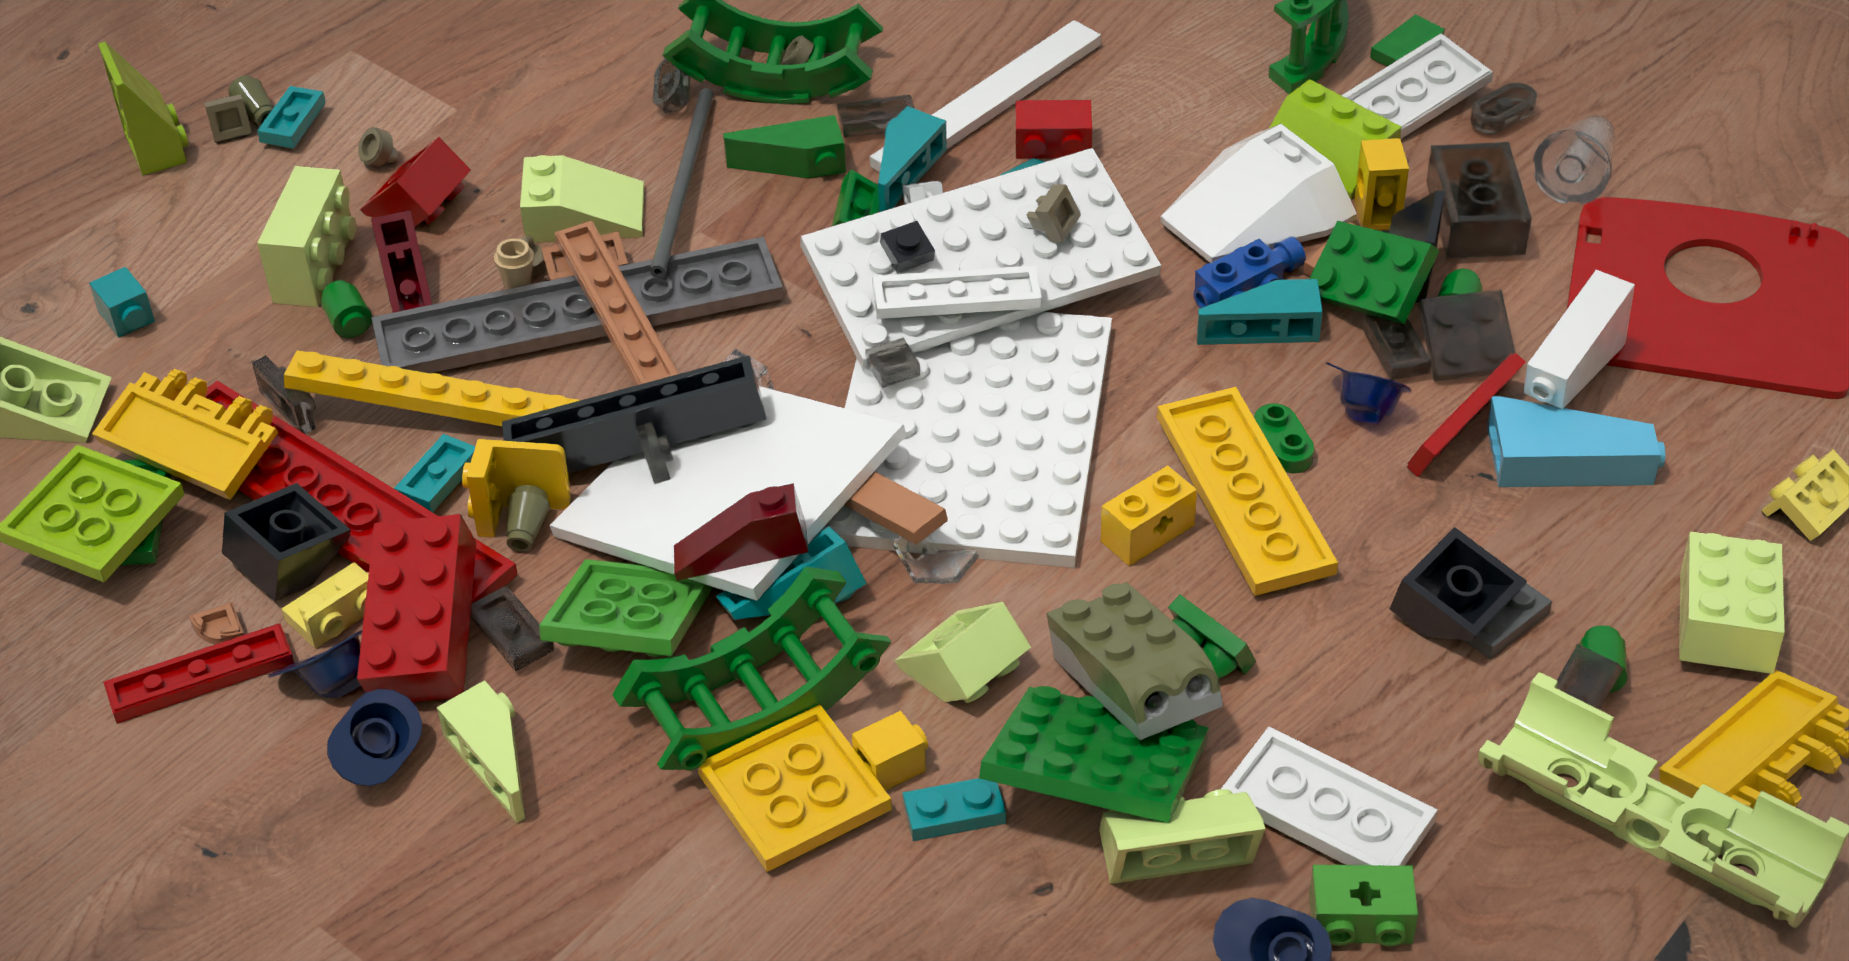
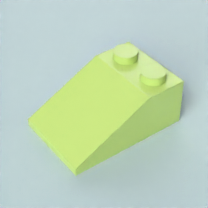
M563 155L524 157L520 201L525 236H531L534 239V243L556 242L555 232L592 220L600 235L619 231L620 238L643 237L644 181Z
M0 337V438L86 443L112 377Z

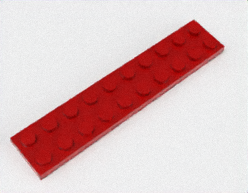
M218 380L207 387L208 390L205 398L223 405L226 410L239 396L245 398ZM252 402V408H253L252 411H251L252 413H253V410L256 409V406L259 407V406H258L257 404H255L254 402ZM273 415L274 418L270 426L275 427L278 434L238 489L253 500H257L295 483L299 484L351 529L350 537L337 553L352 563L355 562L366 572H369L374 523L438 516ZM475 539L477 543L470 616L518 575L516 563Z

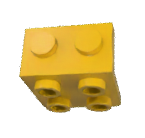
M478 439L471 463L466 462L464 464L462 485L463 488L469 489L470 493L468 517L474 519L477 536L495 537L503 506L507 507L508 497L514 493L515 488L518 486L532 485L544 490L548 495L547 501L550 504V509L565 510L571 504L565 451L560 445Z

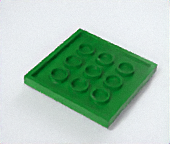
M1049 686L1029 687L981 760L979 779L1169 823L1207 744L1209 727L1197 725L1191 719L1139 740L1093 696L1078 698L1061 694L1058 689Z

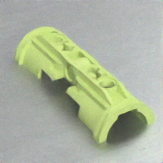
M1538 672L1532 680L1526 700L1514 723V727L1500 746L1487 740L1479 750L1478 761L1482 767L1493 769V772L1500 776L1508 774L1526 783L1534 792L1613 832L1615 836L1655 857L1671 862L1751 904L1773 911L1774 918L1788 921V925L1793 928H1797L1812 908L1849 836V825L1833 817H1830L1826 823L1763 791L1760 792L1754 809L1704 784L1700 786L1694 797L1690 798L1650 778L1658 761L1609 737L1608 734L1613 723V716L1556 689L1558 681L1541 672ZM1557 774L1571 775L1579 784L1569 788L1567 787L1568 781L1557 776ZM1719 854L1723 856L1722 860L1718 858ZM1733 864L1749 866L1753 869L1756 876L1733 866Z

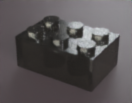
M1509 142L1431 145L1426 183L1429 194L1436 190L1445 191L1439 232L1446 258L1526 255L1532 217Z

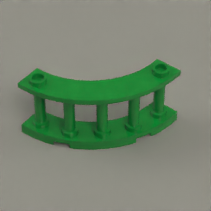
M685 0L679 4L678 10L692 20L691 27L667 45L662 56L691 78L701 83L705 79L710 83L723 87V93L764 103H808L813 97L829 94L830 98L851 91L871 80L873 70L858 57V51L861 43L881 33L883 27L859 3L844 12L828 18L806 22H784L751 15L729 5L723 0ZM705 30L728 41L726 52L703 39ZM802 35L813 43V49L807 63L781 65L785 50L796 37ZM742 47L762 53H769L766 64L740 58ZM837 52L824 58V54Z
M1284 0L1274 5V12L1288 22L1292 28L1289 55L1269 65L1268 77L1286 93L1291 94L1309 79L1317 82L1324 76L1325 68L1331 63L1335 64L1347 39L1349 13L1346 0ZM1311 23L1310 29L1306 35L1307 25Z
M804 567L786 592L767 609L771 614L768 619L750 632L743 627L732 635L712 644L710 647L711 653L691 660L684 654L665 659H634L612 695L620 707L649 708L671 742L657 762L660 770H695L707 758L819 704L827 711L862 680L867 673L873 671L878 666L881 656L892 642L888 636L857 633L835 604L836 597L847 583L839 571ZM821 616L843 645L841 650L822 670L800 641L801 635ZM785 651L807 683L778 701L756 669L780 652ZM738 679L742 680L762 710L731 722L710 691ZM686 699L695 701L712 727L684 728L669 703Z

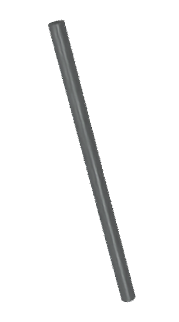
M707 88L699 92L652 261L650 273L655 278H663L668 268L714 97L713 92Z

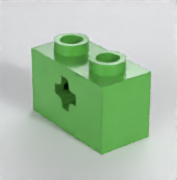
M1313 865L1309 890L1311 917L1322 924L1329 934L1332 945L1377 943L1384 946H1396L1399 944H1413L1418 918L1413 866Z

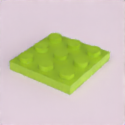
M77 444L0 523V542L105 582L185 494L180 482Z

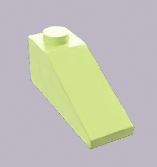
M484 680L437 707L444 738L516 823H519L525 819L516 739L511 719L515 716V710L503 692L496 694Z

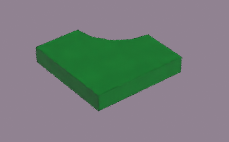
M1415 14L1372 46L1370 58L1388 67L1437 35H1444L1445 29Z

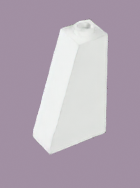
M1596 270L1528 362L1524 394L1563 409L1626 343L1635 284Z

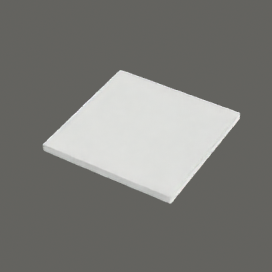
M759 386L766 420L755 422L747 427H736L714 433L706 438H695L673 444L665 449H654L632 455L624 460H614L550 524L553 536L674 574V545L747 494L771 486L778 487L794 483L806 522L809 544L907 436L904 424ZM798 555L688 579L758 600Z

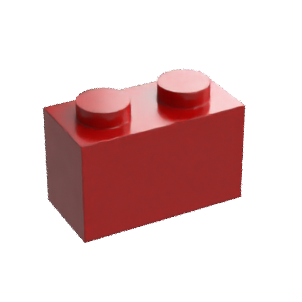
M1016 100V159L1061 158L1092 148L1091 100Z

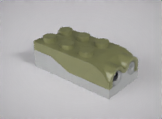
M1127 582L1107 586L1102 591L1103 596L1089 602L1081 599L1071 600L1062 607L1046 613L1054 659L1139 740L1223 707L1217 675L1203 649L1192 637Z

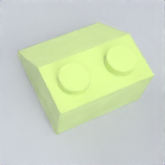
M998 602L956 611L894 661L899 669L942 701L964 700L965 703H969L988 691L987 683L995 676L1002 677L1017 668L1020 664L1018 658L1030 649L1031 646L1004 602Z

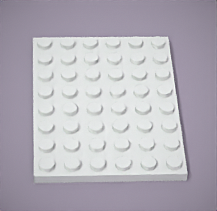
M1041 312L862 369L858 359H856L845 409L902 423L907 435L879 465L875 472L945 508L948 521L916 545L843 505L822 530L830 526L849 547L1075 568L1111 336L1112 318Z

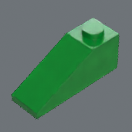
M835 115L723 133L727 168L807 179L846 172L845 143Z

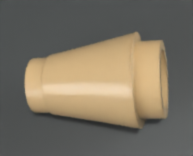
M512 238L502 241L497 246V251L494 254V261L505 289L531 284L534 252L528 243L522 239Z

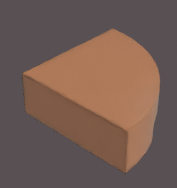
M233 602L189 616L196 634L209 643L218 644L244 635Z

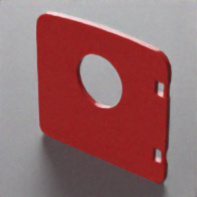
M1601 197L1591 200L1583 206L1578 224L1567 309L1596 270L1635 284L1626 343L1606 365L1826 399H1841L1848 394L1849 238L1835 229L1819 226L1817 223L1809 224L1766 215L1683 203ZM1587 234L1601 236L1600 244L1586 242ZM1700 246L1721 248L1736 253L1751 263L1759 274L1761 285L1754 294L1737 302H1706L1690 297L1678 290L1666 276L1664 265L1673 254L1683 249Z

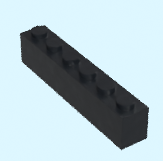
M750 355L502 421L503 441L547 443L562 446L565 451L567 471L569 473L583 471L591 466L614 460H624L632 455L654 449H665L673 444L695 438H706L714 433L736 427H747L755 422L766 420V414Z

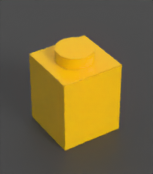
M901 710L852 733L854 750L885 791L926 771L925 750L929 748L927 738L921 727L917 724L912 725Z

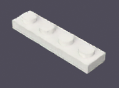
M1036 265L877 275L872 278L877 319L1041 308L1042 302Z

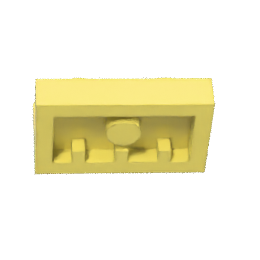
M1834 449L1819 460L1812 454L1793 470L1797 478L1792 481L1788 476L1768 493L1773 500L1761 511L1768 517L1781 508L1810 541L1822 534L1849 508V466Z
M353 562L283 607L282 613L285 621L315 649L330 639L337 637L342 631L364 618L369 572L366 573Z

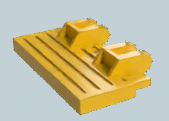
M175 368L167 373V377H164L162 381L144 372L136 384L130 382L92 434L97 441L226 499L231 500L278 434L277 429L270 426L274 418L273 409L259 405V407L256 406L252 413V401L239 396L226 410L223 405L205 398L208 390L206 381L194 377L186 385L188 381L187 373Z
M1775 670L1774 674H1770L1659 768L1660 783L1690 798H1693L1700 786L1704 784L1754 809L1760 792L1763 791L1796 807L1802 797L1795 784H1791L1790 781L1787 782L1793 774L1804 765L1818 771L1822 770L1824 773H1828V775L1830 773L1834 774L1843 763L1839 755L1842 758H1849V731H1845L1849 726V709L1838 704L1837 696Z

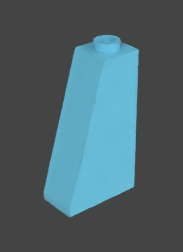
M1492 396L1487 431L1498 487L1654 485L1658 468L1664 467L1665 446L1663 442L1657 441L1653 424L1567 408L1560 409L1556 406L1502 396Z

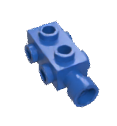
M1292 236L1276 243L1273 250L1259 238L1196 270L1195 290L1193 292L1194 300L1199 308H1203L1272 281L1283 280L1284 270L1291 272L1304 265L1306 261L1305 251L1301 243Z

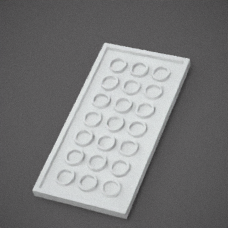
M1093 148L801 236L800 244L862 369L1158 276L1161 269L1160 262ZM1053 184L1067 185L1081 213V216L1064 242H1050L1044 231L1032 228L1026 216L1028 212H1035L1038 207L1037 198L1046 195ZM918 221L935 249L934 260L897 273L880 244V235L888 230ZM1036 265L1042 295L1041 308L876 318L872 290L873 276Z

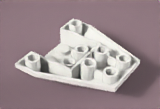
M1280 124L1255 133L1224 149L1161 215L1160 222L1207 261L1212 263L1232 253L1237 248L1243 247L1259 238L1271 249H1274L1276 243L1290 236L1296 238L1299 242L1328 236L1331 234L1337 221L1353 222L1356 220L1357 213L1334 163Z

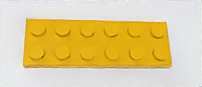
M1236 387L1158 406L1157 419L1194 487L1197 489L1200 498L1254 596L1337 574V559Z

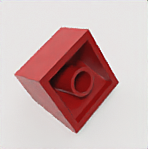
M437 137L404 162L360 210L364 215L373 218L411 211L414 227L422 221L429 225L445 210L441 203L445 199L450 202L465 188L461 181L471 169L440 137Z

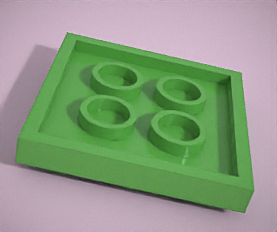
M585 559L540 623L541 641L557 642L567 647L582 645L599 647L609 652L624 650L641 652L652 657L672 656L713 588L690 579L677 581L674 574L648 566Z

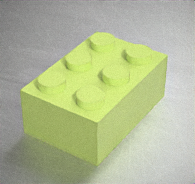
M302 166L294 167L257 242L273 303L319 307L324 288L333 282V274L337 266L342 265L345 248L349 240H353L355 237L356 220L350 214L349 189L347 186H344L341 170Z
M1690 531L1680 571L1679 660L1774 674L1785 633L1782 544L1770 543L1764 540L1727 537L1715 533L1705 534Z

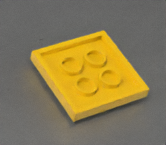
M820 704L707 758L698 768V775L766 872L892 810L891 797Z

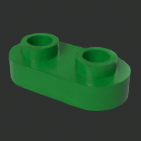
M1277 403L1266 404L1258 408L1254 418L1285 472L1292 474L1301 473L1310 468L1313 463L1314 443L1295 413L1289 407Z

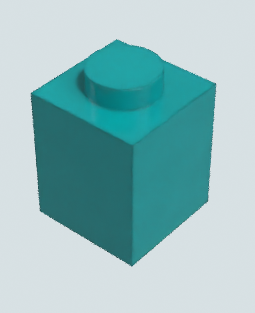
M126 266L89 282L98 313L118 338L155 322L146 291Z

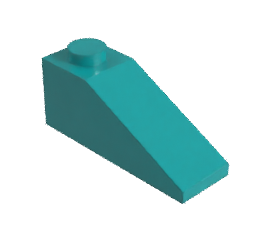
M907 106L896 118H892L889 121L885 130V142L878 180L879 212L892 209L903 198L902 186L916 184L947 151L946 120Z
M1275 280L1198 309L1197 345L1319 342L1323 311L1318 280Z
M829 526L819 532L808 544L809 552L799 554L758 600L728 591H723L716 597L725 610L736 620L771 615L767 609L786 592L804 567L839 571L847 583L836 597L835 603L849 599L857 589L867 583L846 542Z

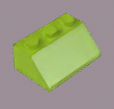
M1310 79L1285 98L1269 127L1272 128L1282 124L1334 163L1350 200L1355 197L1361 141L1400 138L1402 126Z

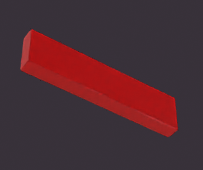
M1511 353L1420 446L1407 463V468L1419 477L1491 403L1492 396H1497L1511 382L1526 361L1517 353Z
M281 623L103 681L115 721L120 723L279 670L295 662Z

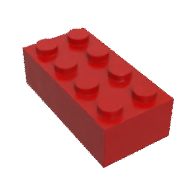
M461 514L374 523L357 680L366 693L377 689L394 690L407 696L411 702L451 699L464 692L477 542Z

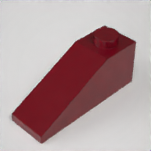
M411 211L371 218L392 313L433 305Z
M794 483L778 487L771 486L747 494L674 545V574L676 580L679 581L808 553L806 522Z

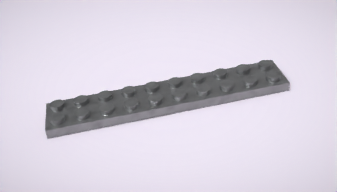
M764 237L671 255L666 275L663 278H655L651 275L650 269L653 259L618 266L652 326L784 299L783 286ZM575 276L371 317L381 364L424 373L449 370L608 336Z

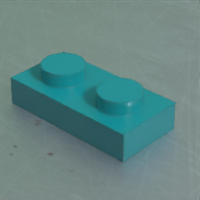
M289 86L257 130L260 143L294 149L325 106L324 92Z
M443 434L394 489L434 512L462 481L464 464L466 462L471 463L475 446Z
M977 778L902 792L903 806L913 841L1006 824V810L998 783Z

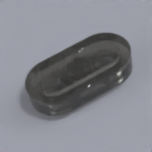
M664 59L657 67L653 87V103L666 114L674 111L678 112L686 106L690 98L691 78L667 59Z
M1523 83L1506 84L1474 102L1470 122L1474 128L1485 134L1501 132L1533 114L1536 107L1537 93L1531 86Z

